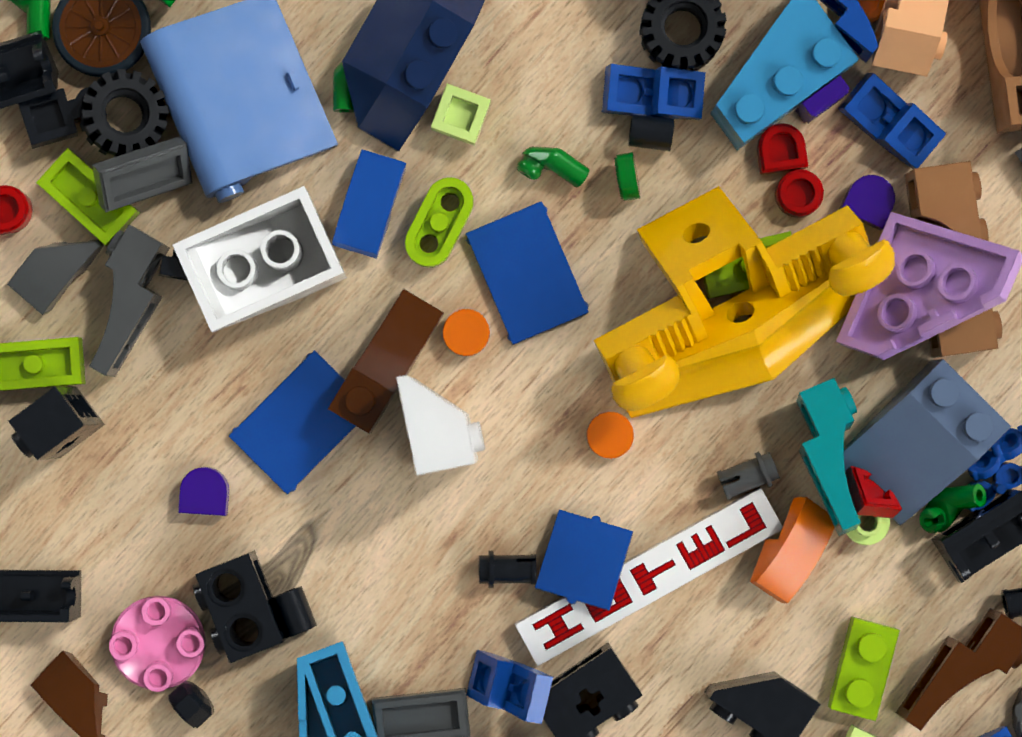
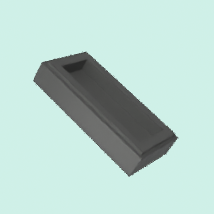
M180 136L92 164L99 205L105 212L192 184L187 143Z
M466 688L372 698L374 727L378 737H470L471 735Z

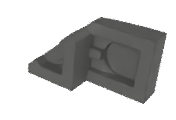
M100 240L76 243L55 242L47 246L35 248L7 285L43 315L53 309L74 278L87 270L104 244Z

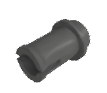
M758 451L755 453L756 458L726 470L717 471L721 485L740 479L722 486L728 500L764 484H767L768 488L773 486L772 481L779 479L780 476L770 452L761 455Z

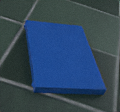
M542 201L466 233V241L472 247L508 332L507 338L513 345L589 313L588 304L582 297L547 215V207L543 205Z
M314 350L306 355V359L238 427L233 428L229 437L286 494L295 491L297 485L356 427L328 410L345 379Z

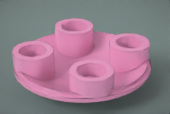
M150 596L134 602L121 613L112 630L109 650L117 668L125 678L135 685L154 692H160L178 686L194 674L204 656L205 632L196 613L183 602L166 596Z

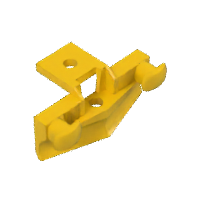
M719 186L637 229L643 245L678 295L593 340L613 381L611 388L613 400L621 408L627 410L630 418L774 380L848 314L856 294L875 287L890 275L895 266L894 249L889 241L885 239L870 246L863 222L848 205L765 248L763 242ZM707 236L704 240L700 242L691 243L694 239L698 237ZM743 257L749 289L712 308L696 281ZM752 315L744 322L734 323L740 316Z

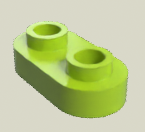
M447 177L436 181L430 187L405 238L406 251L416 264L432 268L443 264L449 258L473 210V195L466 183L457 178ZM447 195H454L459 199V206L453 211H447L441 206L442 199ZM427 236H433L438 240V247L432 253H426L421 249V241Z

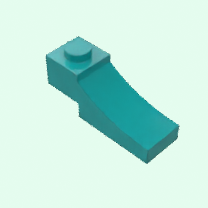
M832 378L800 392L796 403L813 436V439L802 443L799 453L838 536L855 530L861 523L849 492L844 465L845 431L849 430L855 421L852 414L857 413V408L849 390L846 387L839 389L835 378Z

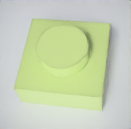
M447 83L433 119L431 130L475 146L490 107L491 99Z

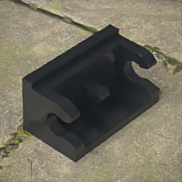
M41 30L0 43V109L57 91L59 71Z
M1013 489L1005 491L1004 494L994 498L984 508L975 510L950 526L947 530L931 538L958 582L963 583L982 568L1022 544V491Z
M0 570V622H71L81 617V570Z

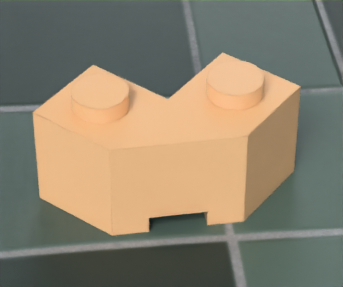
M885 0L875 30L878 48L872 55V66L927 77L933 60H941L945 51L947 32H943L949 0Z

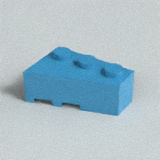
M790 0L710 114L738 151L796 109L806 99L838 76L847 72L859 58L816 0Z
M343 641L297 658L299 737H378Z

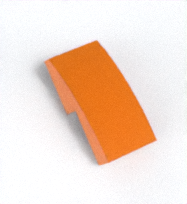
M794 497L779 538L765 540L750 582L779 602L789 603L815 568L835 527L828 512L807 497Z

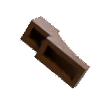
M403 289L354 368L351 369L328 410L369 434L372 433L395 393L399 390L397 377L409 374L443 317L444 312Z
M990 608L965 645L948 636L896 713L921 731L939 708L969 683L997 669L1007 674L1011 667L1013 669L1019 667L1022 664V627L1003 613Z

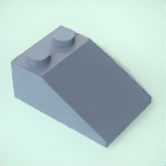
M944 359L932 360L844 448L845 471L850 466L864 469L872 474L869 479L879 485L885 492L890 489L902 508L892 519L901 526L976 463L1011 426Z

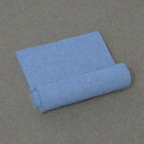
M244 0L163 27L148 34L140 41L158 86L165 95L164 100L168 105L178 133L187 143L188 156L206 198L216 197L218 203L235 199L244 193L242 186L249 182L252 177L338 145L277 0Z

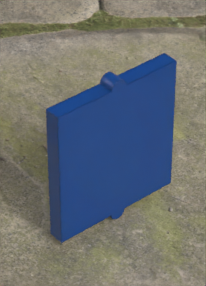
M559 510L535 589L567 598L571 605L576 604L578 601L610 611L633 531L601 522L599 516H593L590 519Z

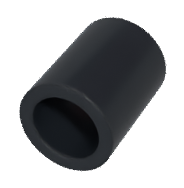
M632 113L628 146L670 151L675 120L673 118Z
M302 586L271 598L286 638L317 626Z

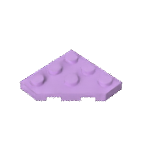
M891 212L879 241L885 239L891 244L894 249L895 266L883 282L855 295L836 342L858 352L886 360L1005 302L1022 265V253L1019 250Z

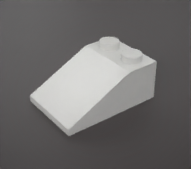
M305 186L172 244L212 333L306 297L347 278Z

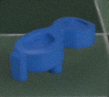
M1022 425L1018 426L1017 429L1010 428L991 447L992 451L988 450L976 463L967 469L969 475L975 481L988 479L999 470L1002 463L1014 459L1022 453Z
M1004 462L993 475L991 483L984 480L970 482L968 485L981 484L986 491L987 498L983 507L968 508V510L971 512L980 510L994 499L996 493L1004 494L1006 490L1021 485L1022 466L1011 462Z

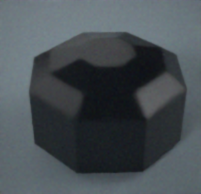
M185 680L168 695V700L173 709L186 723L194 728L201 726L214 714V706L208 695L193 682Z

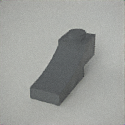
M130 224L125 232L119 230L114 235L106 250V254L110 257L105 266L113 270L112 305L104 336L89 366L99 373L111 377H116L162 299V296L148 289L147 286L159 268L162 256H166L170 249L167 245Z

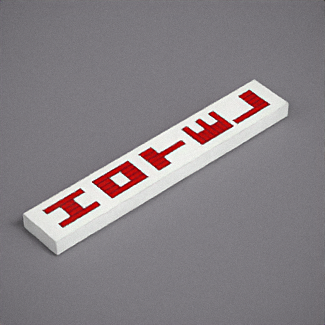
M759 487L624 562L610 611L578 601L576 604L571 605L567 598L561 597L516 622L515 626L534 661L539 666L780 532L783 526L762 488Z

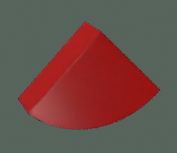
M850 466L845 471L849 492L857 515L894 518L902 510L899 501L890 489L885 492L879 485L869 479L872 475L870 472L854 466Z

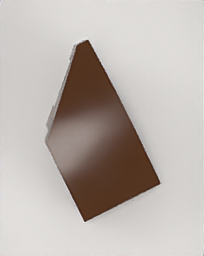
M62 651L31 686L80 737H105V735L101 734L103 707H107L108 694L99 692L100 685L72 653Z

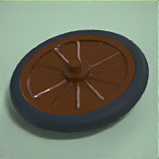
M60 0L52 21L53 40L61 57L75 70L94 77H101V75L107 72L110 74L115 73L117 69L128 70L135 65L144 54L140 41L151 33L150 16L143 0Z

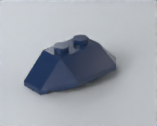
M376 0L342 60V67L358 129L394 150L400 151L429 107L475 25L485 0Z

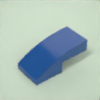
M820 0L840 17L835 23V27L855 54L866 63L878 48V43L869 19L857 0Z
M609 64L605 67L602 113L632 116L633 113L673 119L700 120L702 119L706 72L662 66L657 69Z
M866 73L837 108L874 141L912 169L919 168L946 135L914 103H906L875 73Z
M361 150L332 241L333 246L377 259L391 220L392 208L405 174L406 162Z
M477 650L466 696L486 707L503 709L525 722L542 724L553 677L508 658Z

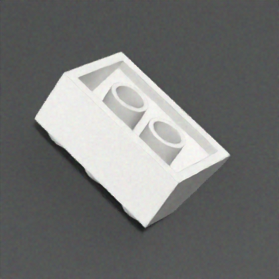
M407 375L397 377L416 475L476 463L478 461L477 452L484 451L485 449L480 422L471 423L468 413L415 378Z

